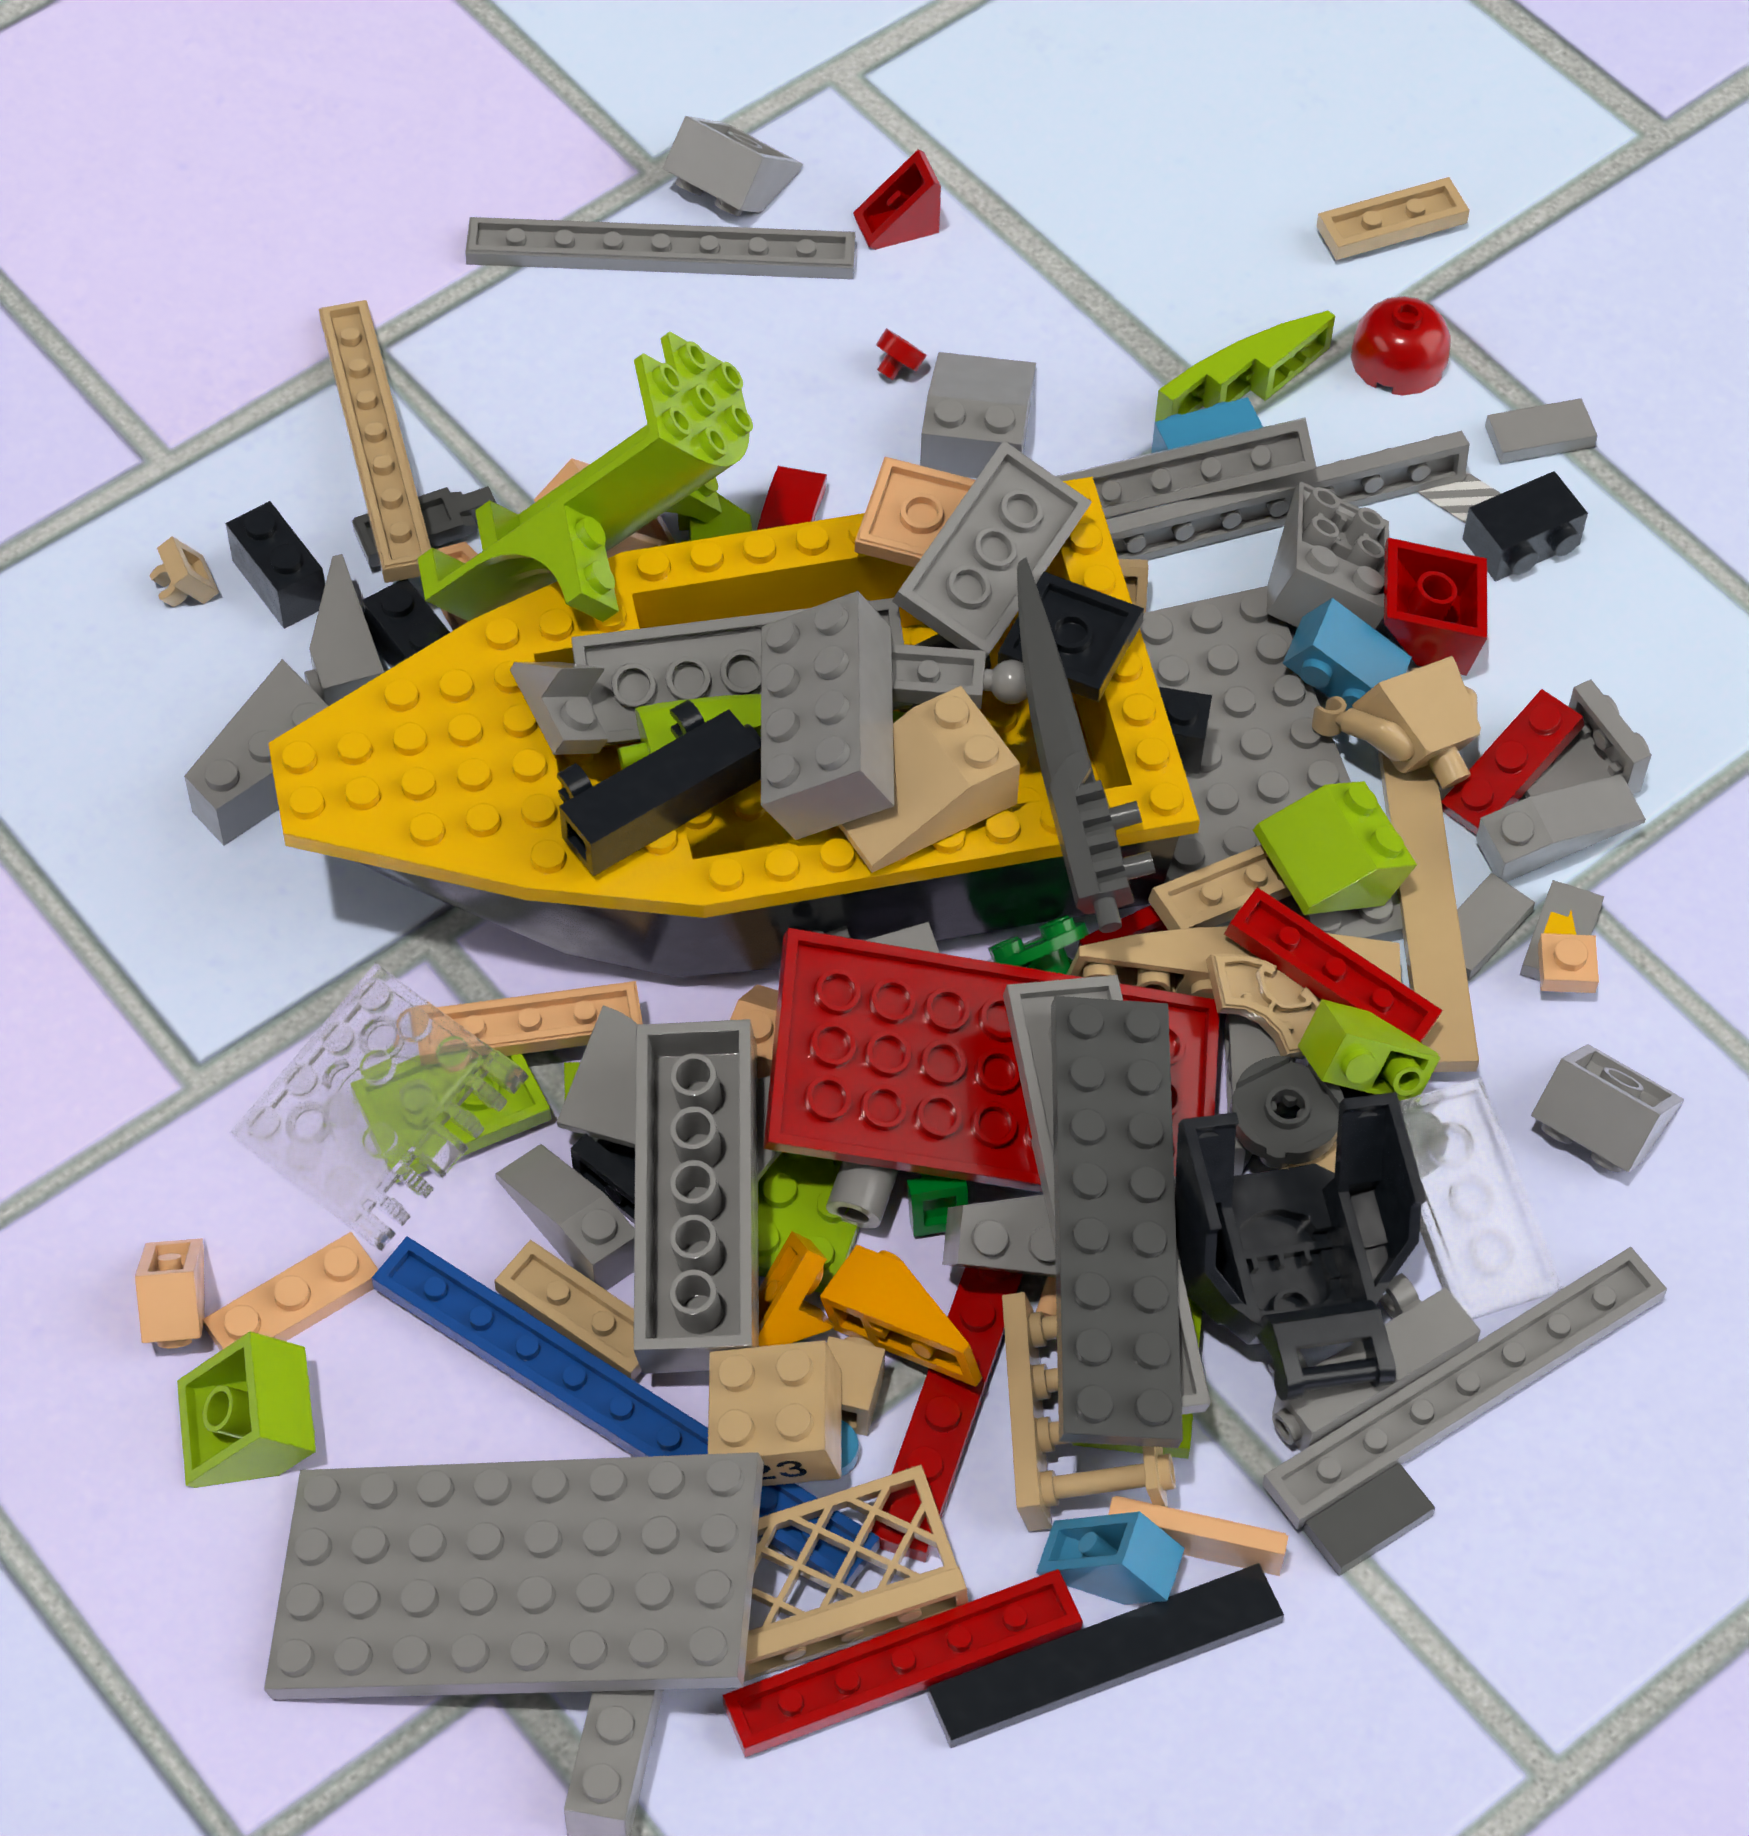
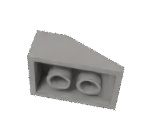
M938 352L927 395L921 432L920 466L963 477L978 478L1003 440L1024 454L1036 362Z

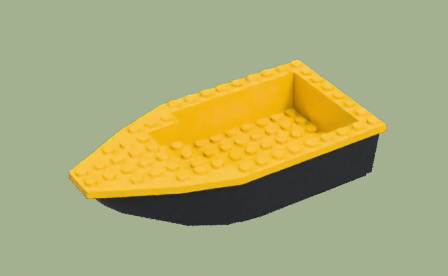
M1093 477L1063 481L1092 501V503L1045 572L1132 604ZM865 513L618 553L608 558L610 570L615 578L614 590L619 612L604 622L567 605L558 581L468 621L268 743L285 846L358 862L396 882L565 954L664 975L683 977L781 968L783 936L788 928L826 933L847 926L852 939L866 941L929 922L935 941L1049 922L1065 915H1069V917L1089 915L1081 912L1075 905L1041 772L1028 697L1017 704H1006L999 701L991 691H983L982 707L979 710L1020 763L1017 804L873 873L866 866L839 826L795 840L761 806V780L595 876L590 873L563 840L559 806L564 802L559 796L558 790L564 788V786L558 780L557 773L576 763L585 772L592 786H595L622 770L618 757V748L641 742L603 746L599 753L554 755L510 671L514 662L574 663L571 637L806 609L859 591L867 601L894 598L915 567L854 552L855 540ZM899 607L904 645H916L938 634ZM1019 611L990 652V669H994L998 665V651L1019 616ZM1139 628L1099 702L1071 692L1095 781L1101 780L1109 807L1137 801L1142 823L1116 830L1122 856L1125 858L1150 851L1156 873L1129 880L1135 902L1118 907V909L1150 904L1148 898L1152 889L1165 882L1179 836L1198 833L1200 824L1198 812Z

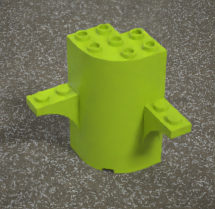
M670 331L660 338L665 363H661L645 353L634 359L647 425L519 514L491 500L476 509L475 513L483 549L481 553L468 562L463 563L432 547L417 558L425 601L470 621L558 581L567 605L602 622L619 612L614 590L615 578L610 570L607 557L608 550L664 512L687 515L706 523L722 513L717 494L718 481L716 477L743 458L748 449L750 431L753 430V422L746 410L742 393L743 380L738 370L731 363L723 362L705 352L695 342H688Z

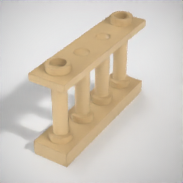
M1025 1292L1002 1295L1016 1508L1028 1531L1052 1529L1050 1507L1058 1506L1059 1499L1146 1487L1153 1505L1168 1507L1166 1490L1176 1489V1478L1172 1456L1170 1453L1163 1454V1447L1142 1446L1144 1463L1057 1476L1054 1470L1048 1471L1046 1453L1054 1452L1055 1445L1076 1443L1059 1442V1421L1052 1422L1049 1416L1044 1417L1043 1399H1050L1051 1392L1058 1391V1368L1048 1369L1046 1364H1040L1039 1347L1047 1346L1048 1340L1057 1339V1315L1044 1317L1042 1312L1034 1313Z

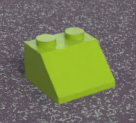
M1365 781L1323 785L1262 820L1253 829V832L1304 915L1384 906L1417 866L1404 845L1402 837L1392 826L1377 802L1376 796L1369 789Z
M250 1331L177 1380L186 1486L198 1488L279 1476L316 1452L309 1389L310 1380L304 1346Z

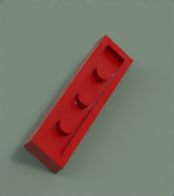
M1258 887L1231 920L1224 933L1225 936L1261 960L1276 965L1277 970L1303 988L1307 987L1318 998L1369 1011L1419 1042L1423 1041L1443 1011Z

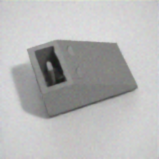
M1299 481L1294 490L1269 577L1266 613L1298 627L1304 615L1329 599L1334 598L1372 628L1376 629L1384 617L1385 542L1389 537V521L1383 519L1381 515L1370 508H1359L1339 499L1326 488H1315Z

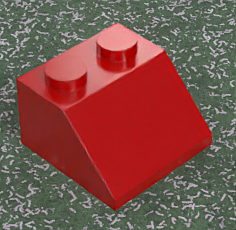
M1388 537L1385 542L1384 624L1407 654L1412 657L1411 659L1417 666L1423 667L1453 656L1460 674L1467 676L1487 640V558Z

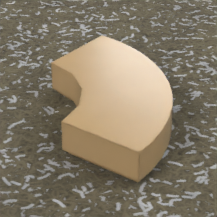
M1211 954L1206 959L1217 1013L1239 1014L1258 1023L1274 1039L1281 1056H1290L1291 1058L1304 1056L1298 1044L1320 1003L1315 995L1307 987L1303 989L1299 984L1277 970L1276 965L1267 961L1240 954Z

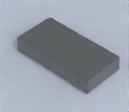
M1398 1463L1306 1521L1303 1531L1338 1576L1431 1518L1436 1507L1403 1466Z

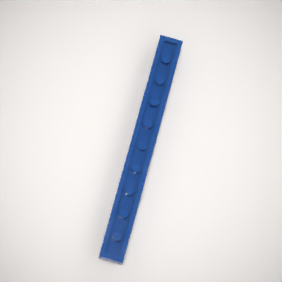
M406 1236L371 1278L375 1290L635 1457L708 1454V1427L410 1237ZM796 1483L762 1486L759 1518L818 1498ZM837 1510L833 1512L825 1529L854 1542L862 1526ZM820 1516L807 1521L816 1525ZM788 1526L777 1530L770 1544L797 1561L810 1534L796 1527ZM870 1531L862 1547L876 1552L880 1547V1537ZM819 1539L805 1566L835 1579L848 1552ZM857 1557L843 1584L850 1587L868 1561Z

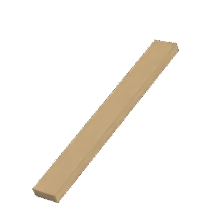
M367 300L319 308L320 322L384 582L388 583L420 577L417 558L431 549Z
M1377 750L1386 816L1396 832L1402 837L1404 845L1417 864L1397 889V896L1401 907L1402 933L1410 989L1443 1010L1421 1043L1436 1051L1441 1057L1433 1073L1477 1072L1479 1054L1439 783L1430 765L1404 774L1395 768L1387 756Z

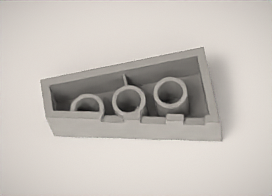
M1044 1194L948 1207L942 1265L1056 1278L1055 1248Z

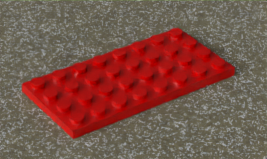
M788 928L783 936L763 1149L1043 1192L1032 1147V1135L1003 993L1009 984L1085 977ZM1119 983L1124 1001L1168 1004L1175 1177L1178 1123L1182 1119L1215 1115L1220 1013H1217L1215 999Z

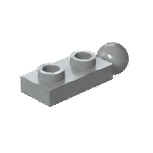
M891 644L892 702L922 704L959 686L963 687L979 709L982 707L983 691H991L999 701L1006 704H1017L1027 698L1024 667L1020 661L1006 660L999 663L994 669H985L986 651Z

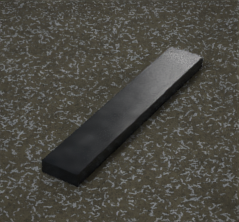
M1257 1563L1169 1596L1167 1601L1150 1603L928 1687L927 1696L949 1747L953 1748L1281 1624L1284 1613L1260 1564Z

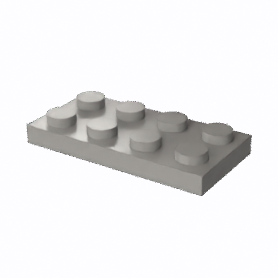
M1003 440L901 586L892 602L958 648L986 651L987 658L1019 611L1017 589L1018 563L1027 557L1035 583L1037 584L1042 573L1046 571L1092 501Z

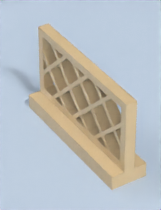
M922 1465L759 1518L757 1537L763 1536L760 1542L756 1544L754 1573L762 1558L791 1572L777 1598L752 1587V1599L771 1607V1610L761 1627L748 1630L744 1682L862 1643L968 1603L967 1587L960 1567H957ZM915 1485L921 1505L911 1524L882 1511L890 1493ZM877 1498L873 1506L865 1503V1501ZM849 1507L867 1516L854 1542L825 1529L834 1511ZM820 1516L816 1525L807 1521ZM925 1516L931 1533L919 1528ZM876 1520L905 1533L892 1560L862 1547ZM793 1526L810 1534L797 1561L768 1548L777 1530ZM915 1538L937 1548L943 1566L919 1574L900 1564ZM819 1539L848 1552L835 1579L805 1566ZM857 1557L886 1570L876 1589L862 1593L843 1584ZM894 1575L904 1578L903 1580L891 1583ZM800 1576L829 1589L820 1607L805 1612L786 1603ZM837 1594L847 1597L846 1599L834 1602ZM780 1612L787 1616H790L788 1618L776 1621Z

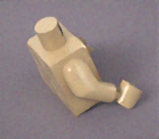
M1453 656L1420 668L1414 667L1407 673L1379 682L1352 705L1353 708L1347 711L1345 700L1338 696L1328 699L1325 708L1321 706L1314 708L1312 728L1316 733L1323 736H1336L1343 732L1362 739L1387 756L1399 772L1406 774L1430 765L1443 790L1451 788L1471 776L1459 751L1480 736L1481 727L1478 722L1477 694L1474 690L1464 685Z

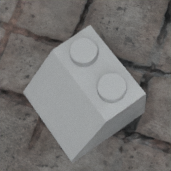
M685 115L662 169L678 177L675 182L678 187L699 196L705 191L716 197L714 202L716 207L732 215L740 216L742 211L761 213L799 174L803 163L728 123Z
M1587 1044L1561 1058L1530 1116L1542 1122L1541 1129L1555 1140L1565 1144H1571L1572 1141H1575L1592 1151L1590 1158L1603 1168L1617 1173L1623 1169L1629 1173L1643 1162L1679 1110L1684 1098Z

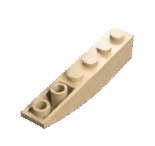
M1228 926L1182 928L1134 934L1079 946L1067 975L1085 978L1118 975L1119 983L1214 999L1206 959L1211 954L1226 953L1258 957L1224 935ZM1327 933L1401 982L1400 943Z

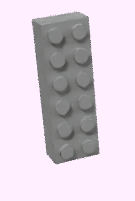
M750 1019L636 1025L634 1353L643 1374L709 1371L710 1352L759 1347L757 1044Z

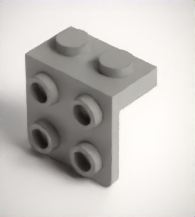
M1592 679L1573 687L1569 707L1584 717L1585 726L1526 791L1524 796L1528 798L1618 774L1623 775L1633 795L1640 792L1652 756L1647 742L1639 733L1632 731L1620 716L1614 700L1610 696L1604 695Z

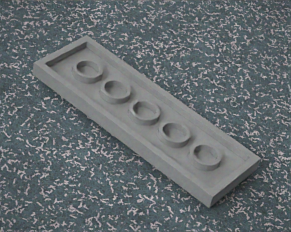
M893 598L868 601L891 627V644L904 645L899 606L892 602ZM810 608L571 637L574 664L604 668V672L586 696L608 737V741L604 746L641 742L636 721V707L722 695L761 694L762 626ZM893 702V710L911 708L913 704Z

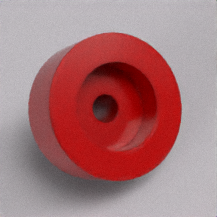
M888 328L884 330L875 344L887 353L877 370L894 380L903 365L917 372L927 357V354Z

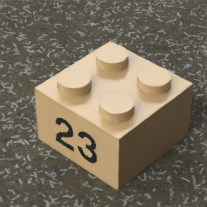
M821 1340L710 1352L708 1454L759 1452L764 1462L762 1486L841 1479V1369L827 1342Z

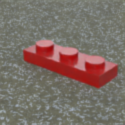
M1541 689L1469 769L1471 776L1455 785L1442 799L1443 812L1477 835L1481 817L1518 802L1585 726L1584 717Z

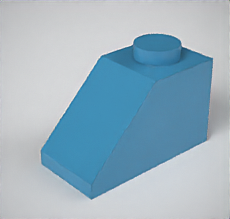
M1140 1511L1055 1520L1036 1573L1043 1575L1059 1569L1066 1586L1123 1605L1167 1601L1185 1548Z

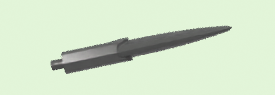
M1026 557L1017 566L1019 625L1028 704L1041 772L1076 908L1084 914L1095 913L1100 931L1110 933L1122 927L1118 907L1135 902L1129 880L1156 873L1150 851L1125 858L1122 856L1116 830L1142 823L1137 801L1110 808L1101 780L1095 781L1060 654Z

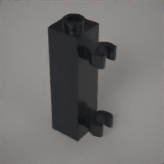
M688 699L670 709V715L677 722L671 726V732L676 738L674 741L595 786H592L589 778L578 764L571 765L557 773L558 780L564 786V788L558 790V794L564 802L559 806L563 840L593 876L597 875L761 780V738L756 730L749 724L743 726L729 709L705 722L698 708Z

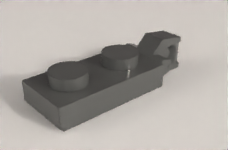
M489 486L466 494H462L461 491L450 492L448 487L418 496L431 548L466 537V535L477 531L478 523L475 510L489 500L496 503ZM368 513L354 517L352 520L353 530L369 567L379 566L380 562Z

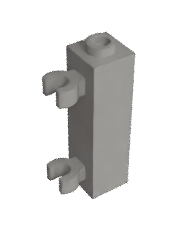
M1400 1273L1392 1279L1385 1290L1386 1294L1379 1300L1387 1314L1393 1318L1385 1323V1328L1396 1365L1395 1382L1391 1385L1373 1387L1370 1382L1306 1391L1302 1398L1282 1401L1276 1393L1272 1411L1274 1427L1287 1444L1292 1445L1295 1443L1298 1449L1303 1451L1478 1342L1481 1330L1446 1287L1421 1301L1413 1284L1403 1273ZM1356 1341L1315 1366L1366 1359L1363 1343ZM1297 1350L1301 1368L1308 1367L1302 1352ZM1273 1362L1268 1364V1369L1274 1377L1275 1368Z

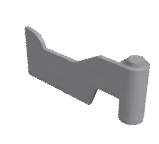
M602 1006L556 1123L559 1128L581 1134L587 1133L592 1137L635 1148L636 1025L638 1024L625 1014ZM770 1076L757 1079L758 1181L782 1153L780 1151L763 1149ZM842 1161L826 1205L827 1211L841 1216L842 1221L857 1225L859 1228L873 1229L879 1227L899 1170Z

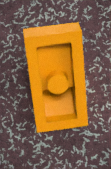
M793 1231L790 1233L759 1287V1347L791 1344L835 1327L819 1307L804 1300L806 1295L812 1294L819 1286L824 1273L823 1265L827 1259L811 1240Z

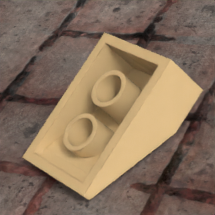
M959 686L913 707L893 723L895 806L838 826L873 873L1016 805L1018 801L1020 763L963 687Z

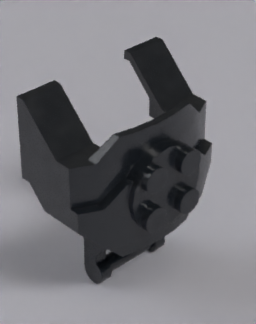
M1397 1093L1345 1098L1339 1103L1335 1173L1313 1163L1268 1172L1234 1175L1236 1126L1239 1124L1237 1113L1182 1119L1178 1123L1175 1221L1176 1243L1181 1258L1180 1265L1187 1296L1215 1323L1227 1327L1247 1345L1262 1344L1272 1357L1275 1368L1274 1386L1278 1397L1282 1401L1302 1398L1304 1392L1365 1382H1370L1373 1387L1393 1384L1396 1379V1365L1381 1309L1377 1306V1303L1394 1276L1419 1243L1421 1205L1427 1201ZM1361 1341L1366 1353V1359L1301 1368L1297 1350Z

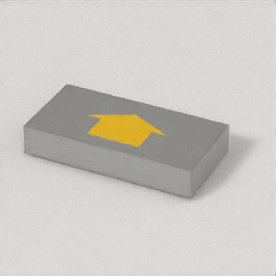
M1552 880L1524 958L1520 975L1540 981L1538 942L1541 933L1592 935L1604 896Z

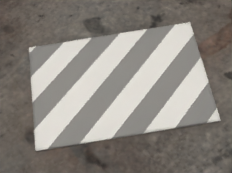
M1467 471L1465 480L1417 492L1465 524L1469 507L1501 494Z

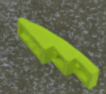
M1327 310L1278 324L1236 341L1199 361L1158 390L1155 422L1175 414L1183 415L1197 411L1202 406L1209 408L1220 402L1239 400L1250 390L1266 401L1330 349L1335 315Z

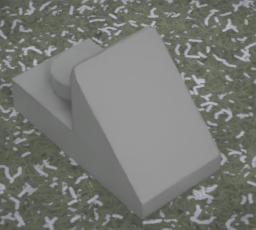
M514 662L510 671L553 754L599 753L608 741V737L586 696L604 672V668L566 662Z

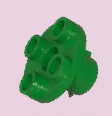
M1065 915L1039 926L1040 937L1023 943L1021 938L1014 936L988 948L992 958L987 961L1067 974L1073 958L1067 956L1064 947L1084 938L1089 934V931L1084 921L1074 923L1072 917Z

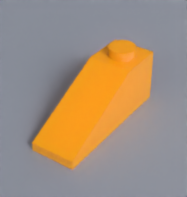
M856 1245L820 1295L828 1318L835 1326L833 1330L850 1337L866 1339L873 1343L875 1347L883 1348L885 1351L976 1387L982 1376L969 1343L905 1263L891 1252L885 1250L875 1252Z

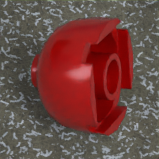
M1389 297L1374 304L1359 320L1355 329L1350 357L1355 372L1366 384L1376 389L1377 383L1383 386L1393 387L1391 394L1401 396L1418 394L1436 386L1442 379L1443 371L1448 365L1451 335L1443 316L1431 304L1414 297Z

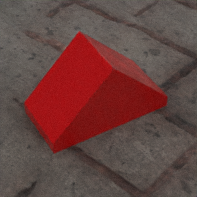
M917 149L853 212L870 248L877 250L939 233L941 185L925 153Z

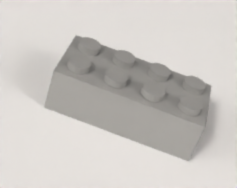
M859 591L762 626L761 806L795 840L895 806L891 627Z

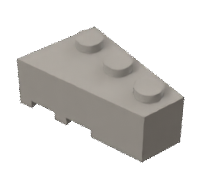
M281 659L184 775L192 813L223 846L279 810L268 743L328 707L320 696L283 659Z

